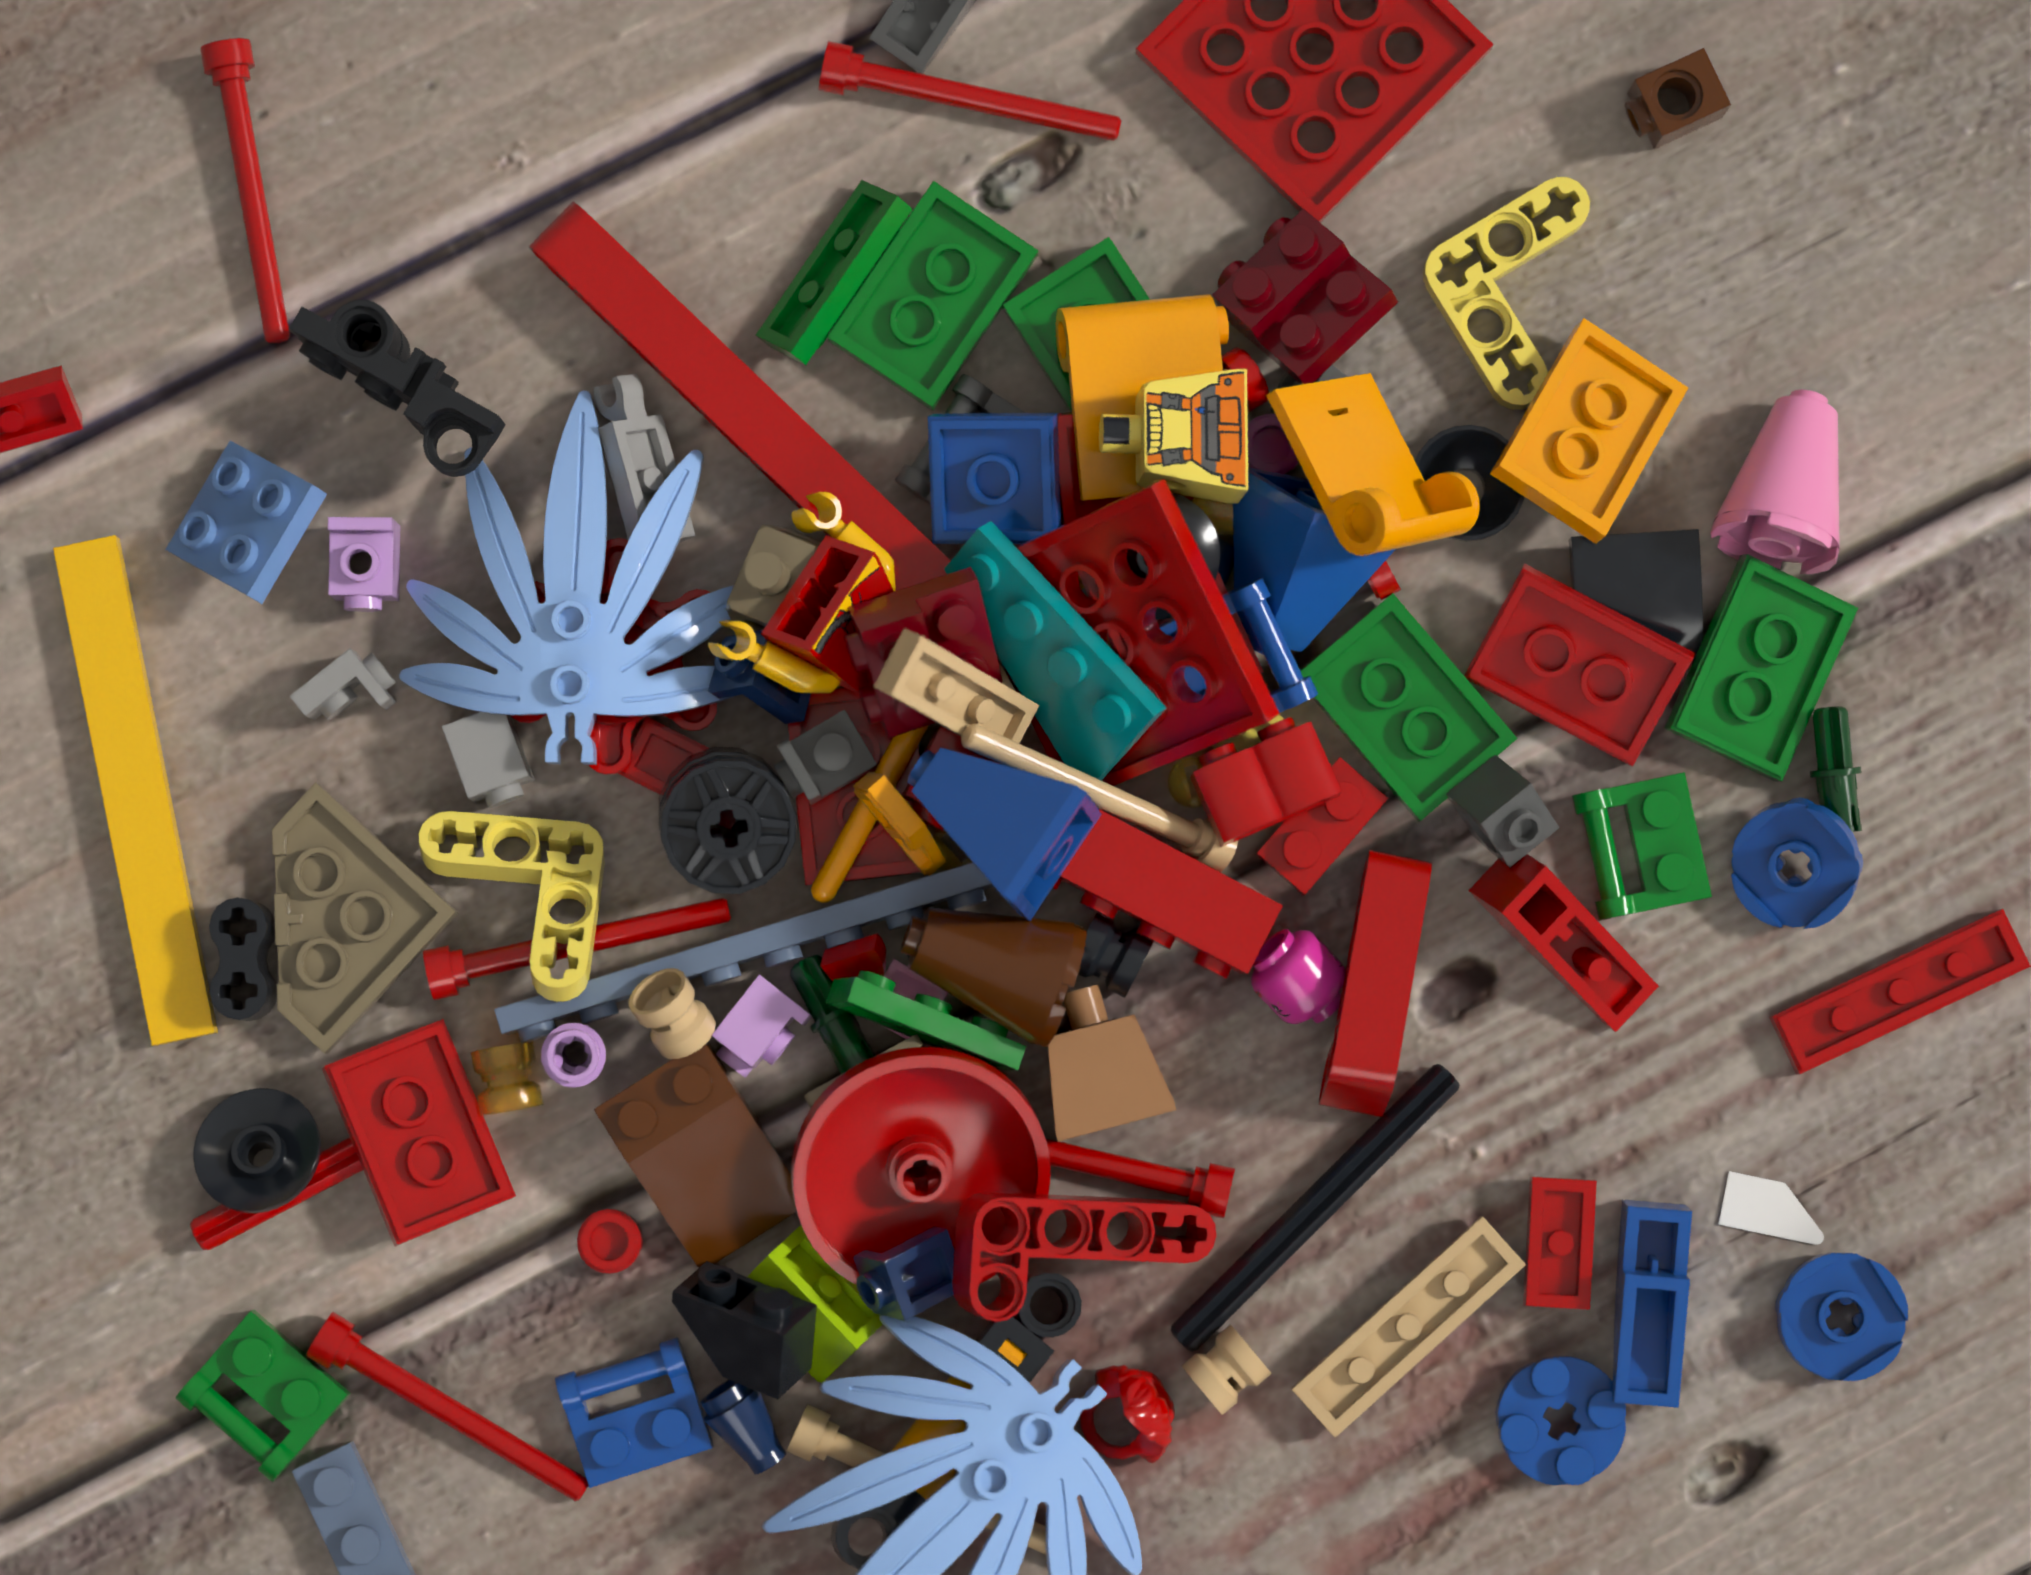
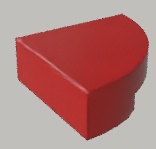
M876 933L824 950L821 968L832 981L838 978L857 977L860 970L884 976L887 950L882 938Z

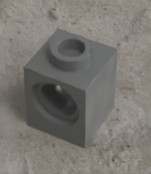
M1494 755L1446 794L1474 838L1509 868L1559 829V826L1532 784L1497 755Z

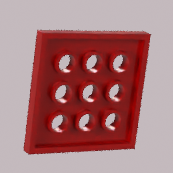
M1183 0L1136 47L1135 54L1299 212L1304 208L1320 223L1492 50L1494 45L1448 0H1375L1376 11L1372 16L1364 20H1354L1347 17L1341 9L1340 0H1285L1287 11L1281 18L1275 21H1264L1258 18L1252 11L1251 0ZM1400 32L1413 35L1421 46L1420 57L1408 64H1400L1393 61L1385 48V43L1390 36ZM1316 33L1324 36L1331 44V57L1319 65H1311L1304 62L1296 51V44L1304 35ZM1227 34L1235 37L1243 48V55L1240 60L1229 66H1222L1213 62L1208 56L1206 47L1215 36ZM1364 77L1370 80L1376 87L1377 100L1367 108H1354L1343 99L1341 93L1342 85L1350 78ZM1275 78L1281 81L1287 88L1288 99L1284 105L1277 109L1262 108L1253 99V86L1261 79ZM1318 121L1327 125L1333 134L1332 146L1322 153H1311L1302 148L1298 142L1297 132L1305 123Z
M1165 479L1016 547L1107 644L1108 629L1118 632L1124 638L1128 654L1127 658H1120L1167 707L1101 781L1115 786L1265 724L1280 714ZM1128 549H1133L1144 557L1148 566L1146 579L1135 575L1129 568L1126 557ZM1079 571L1088 573L1096 581L1099 589L1098 600L1088 598L1081 591L1078 584ZM1157 607L1167 610L1174 617L1177 624L1176 637L1165 634L1159 628L1155 618ZM1185 666L1193 667L1201 673L1206 683L1205 695L1194 692L1187 685L1184 677ZM1005 669L1015 691L1021 694L1017 686L1013 682L1012 678L1010 677L1009 673ZM1034 715L1031 723L1048 757L1064 764Z

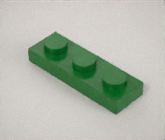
M861 180L764 321L756 336L770 348L807 365L815 351L824 344L829 331L850 300L863 285L865 278L887 246L893 241L913 209L899 196Z
M860 970L857 977L833 980L826 1003L909 1037L918 1034L921 1041L936 1048L950 1049L968 1054L988 1063L999 1071L1019 1070L1026 1046L1006 1038L1009 1030L994 1021L974 1016L971 1023L953 1017L950 1015L953 1008L951 1004L924 994H916L915 999L912 1000L894 993L896 985L894 981L872 972Z

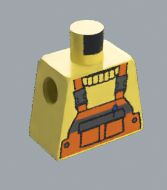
M1232 369L1144 383L1136 395L1135 415L1101 414L1099 423L1100 453L1136 454V484L1145 488L1165 479L1170 492L1228 504H1238L1248 491L1247 369Z

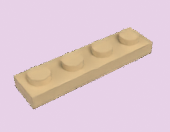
M1480 1216L1292 1386L1291 1390L1336 1438L1526 1264L1487 1220Z

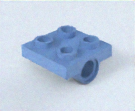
M229 441L165 550L263 604L327 493L242 446Z

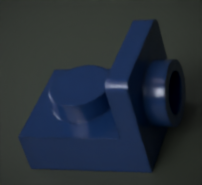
M763 630L754 631L756 642L764 646L767 640L761 634ZM736 635L725 637L721 645L731 651L737 642ZM715 657V667L708 691L715 697L721 699L743 694L784 724L804 721L811 693L794 692L753 670L754 662L746 658L743 660H729Z
M934 1226L884 1253L864 1250L854 1255V1262L859 1273L856 1280L858 1292L864 1303L875 1314L906 1321L954 1295L952 1284L955 1250L948 1229Z

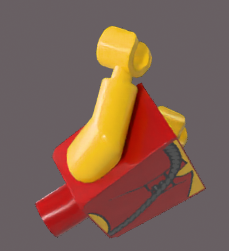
M817 492L806 495V498L817 507L819 519L809 510L802 508L792 512V521L801 532L809 534L824 530L830 536L826 535L762 631L761 634L767 642L764 646L757 643L756 635L747 623L724 620L719 623L731 628L736 634L737 642L735 647L730 651L723 645L710 642L708 647L712 654L722 659L743 660L746 658L754 662L753 670L794 692L831 693L838 685L856 692L858 688L864 687L866 684L868 685L865 670L856 673L845 644L844 635L854 632L848 607L895 592L894 561L886 550L853 521L846 525L840 519L842 509L836 496L828 492Z

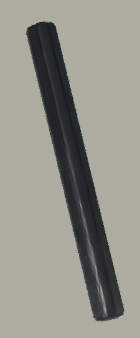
M1440 1064L1433 1065L1383 1114L1382 1118L1380 1117L1172 1324L1170 1329L1172 1335L1187 1350L1191 1352L1197 1351L1459 1090L1460 1084L1458 1080L1444 1066Z

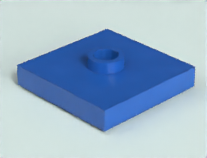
M1058 413L931 414L928 416L933 544H965L979 527L990 521L1013 544H1023L1061 526Z

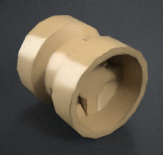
M666 968L646 977L635 987L628 1003L631 1012L638 1022L646 1028H651L650 1037L660 1054L667 1059H680L701 1049L710 1040L716 1026L714 1017L706 1005L699 1000H694L695 991L685 974L677 968Z
M1231 1324L1216 1336L1215 1346L1206 1354L1196 1353L1181 1365L1222 1415L1237 1403L1238 1392L1248 1385L1258 1386L1272 1374Z

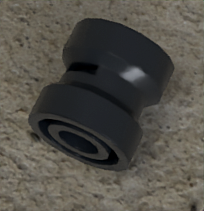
M1096 913L1087 930L1085 949L1078 975L1084 978L1092 975L1099 978L1102 975L1106 977L1107 989L1125 998L1153 941L1137 933L1129 935L1125 939L1121 937L1122 933L1116 930L1112 920Z

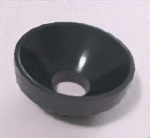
M1461 425L1443 430L1427 441L1415 459L1425 481L1436 474L1460 470L1471 471L1478 475L1482 481L1483 496L1479 501L1480 508L1476 523L1468 532L1448 537L1449 539L1467 542L1483 540L1496 535L1516 517L1525 499L1524 496L1490 474L1506 447L1508 440L1501 434L1486 427Z

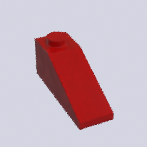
M1526 854L1510 868L1498 858L1468 890L1513 938L1614 1032H1617L1659 987L1550 869L1530 855Z

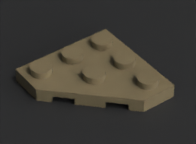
M315 782L272 828V853L275 856L276 893L274 894L275 945L278 949L279 984H277V1010L324 1054H328L455 918L458 912L330 793Z

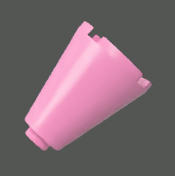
M1794 390L1790 393V396H1783L1775 401L1713 521L1710 533L1711 538L1720 536L1718 548L1723 553L1736 560L1739 559L1740 555L1748 554L1779 570L1781 569L1782 561L1802 563L1800 574H1816L1828 571L1837 563L1840 549L1838 413L1828 404V399L1822 394L1810 390Z

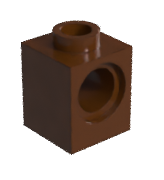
M1702 48L1635 79L1627 93L1630 101L1625 103V110L1636 134L1639 137L1647 135L1653 148L1656 149L1723 118L1731 103L1705 49ZM1668 88L1680 91L1688 101V111L1680 115L1667 113L1658 102V92Z

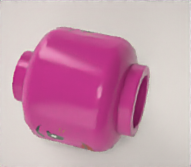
M1283 929L1264 942L1252 965L1255 969L1251 977V984L1255 993L1287 1024H1300L1310 1019L1315 1023H1320L1329 1018L1339 1008L1341 997L1339 991L1343 986L1346 975L1342 962L1311 931L1299 930L1291 933L1288 929Z

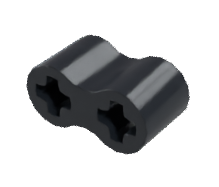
M238 897L228 899L216 907L210 918L209 930L211 939L217 946L220 957L218 971L211 981V1001L217 1011L227 1018L254 1021L270 1013L276 1003V982L270 974L267 964L268 951L275 940V917L267 907L259 902ZM242 911H244L247 919L254 920L257 923L256 932L246 934L243 945L241 937L231 935L229 930L231 923L241 921ZM243 975H245L246 983L257 985L258 989L257 997L246 999L245 1009H243L240 1000L231 999L230 996L231 987L240 986Z

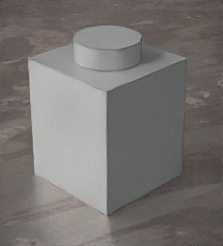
M479 712L442 726L467 797L476 803L485 799L488 808L509 803L524 796L522 785L535 781L514 721L510 715Z

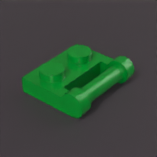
M1685 772L1572 796L1576 815H1583L1601 901L1595 902L1599 921L1712 897ZM1619 806H1624L1642 889L1640 893L1629 895L1625 893L1607 810Z
M251 1310L203 1367L185 1384L175 1399L189 1411H192L194 1408L198 1409L261 1464L258 1471L273 1483L288 1468L351 1393L315 1361L307 1357L300 1348L256 1310ZM224 1374L291 1431L279 1445L213 1389Z

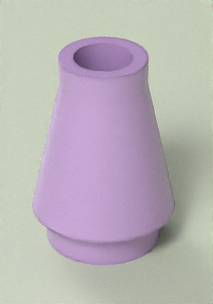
M567 1023L558 1026L546 1037L541 1050V1060L544 1070L553 1081L566 1087H581L591 1083L599 1076L605 1064L606 1051L601 1037L595 1030L584 1024ZM573 1041H579L585 1045L584 1051L588 1054V1057L582 1064L571 1062L566 1055V1047Z

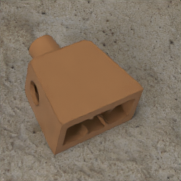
M1099 984L1067 992L1063 1001L1071 1031L1055 1035L1048 1045L1057 1141L1175 1111L1174 1099L1135 1015L1109 1021Z

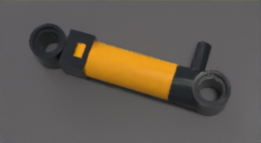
M1043 1273L1027 1278L1024 1305L1018 1313L1008 1320L990 1321L975 1341L1005 1360L1030 1383L1055 1352L1043 1342L1044 1339L1066 1334L1075 1326L1081 1314L1082 1301L1079 1291L1068 1278L1060 1274ZM1039 1288H1049L1055 1291L1061 1299L1062 1312L1053 1324H1043L1037 1321L1031 1313L1030 1300L1034 1292ZM951 1376L945 1382L968 1390L971 1389L970 1384ZM916 1419L891 1451L929 1439L962 1432L965 1430L966 1424L962 1420ZM951 1469L930 1483L889 1503L835 1521L831 1532V1542L835 1553L843 1562L860 1569L873 1553L859 1555L850 1547L848 1532L852 1524L864 1517L876 1520L883 1533L882 1544L914 1510L952 1479L956 1474V1470Z

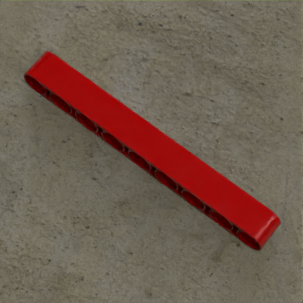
M573 201L528 246L551 272L799 509H807L819 519L817 507L806 498V495L828 492L836 496L842 509L840 519L846 525L853 521L892 557L894 561L896 591L947 575L944 568L951 560L577 203Z

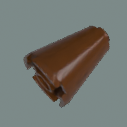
M929 907L923 919L916 916L911 917L903 937L900 952L910 955L908 969L1027 1042L1047 1047L1054 1038L1064 1016L1066 1007L1061 1005L1068 987L1074 988L1084 954L1087 931L1084 930V927L1068 921L1032 918L1031 921H1028L1024 917Z

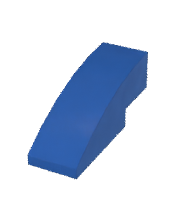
M1622 1199L1614 1317V1403L1679 1408L1690 1285L1687 1267L1692 1211L1687 1205Z

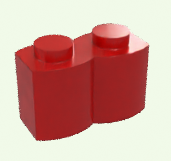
M1289 717L1259 730L1257 735L1261 742L1252 747L1237 752L1234 743L1231 742L1198 757L1202 768L1192 772L1190 778L1221 847L1339 797L1342 793L1311 721L1296 727L1293 718Z

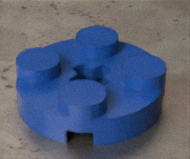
M1801 797L1792 798L1787 802L1774 803L1763 808L1744 825L1734 841L1731 861L1733 873L1731 877L1737 897L1744 907L1760 921L1780 928L1783 925L1793 928L1804 926L1803 929L1816 928L1834 919L1847 906L1856 891L1859 875L1863 867V858L1853 832L1837 814L1824 806L1814 804L1809 799ZM1786 850H1790L1794 854L1801 851L1810 858L1807 868L1812 873L1811 877L1804 879L1801 875L1795 874L1788 879L1784 876L1781 869L1786 861L1781 853Z
M1829 1252L1805 1261L1788 1277L1783 1290L1778 1294L1775 1302L1777 1329L1781 1342L1788 1354L1803 1369L1828 1380L1859 1381L1869 1378L1885 1369L1898 1355L1903 1344L1901 1340L1905 1333V1321H1908V1304L1903 1289L1893 1274L1882 1264L1855 1253ZM1836 1299L1842 1305L1854 1303L1857 1306L1859 1312L1851 1318L1852 1324L1855 1327L1851 1333L1845 1334L1839 1327L1830 1330L1826 1324L1825 1319L1831 1315L1828 1306Z
M1553 1356L1525 1365L1509 1378L1497 1401L1495 1412L1498 1436L1508 1459L1521 1472L1545 1484L1581 1485L1589 1481L1592 1477L1602 1473L1614 1461L1624 1441L1625 1403L1613 1402V1381L1595 1365L1576 1357ZM1565 1402L1569 1403L1575 1408L1572 1412V1418L1578 1423L1577 1428L1573 1434L1563 1431L1558 1439L1552 1438L1548 1435L1551 1424L1543 1418L1544 1413L1548 1407L1559 1410Z

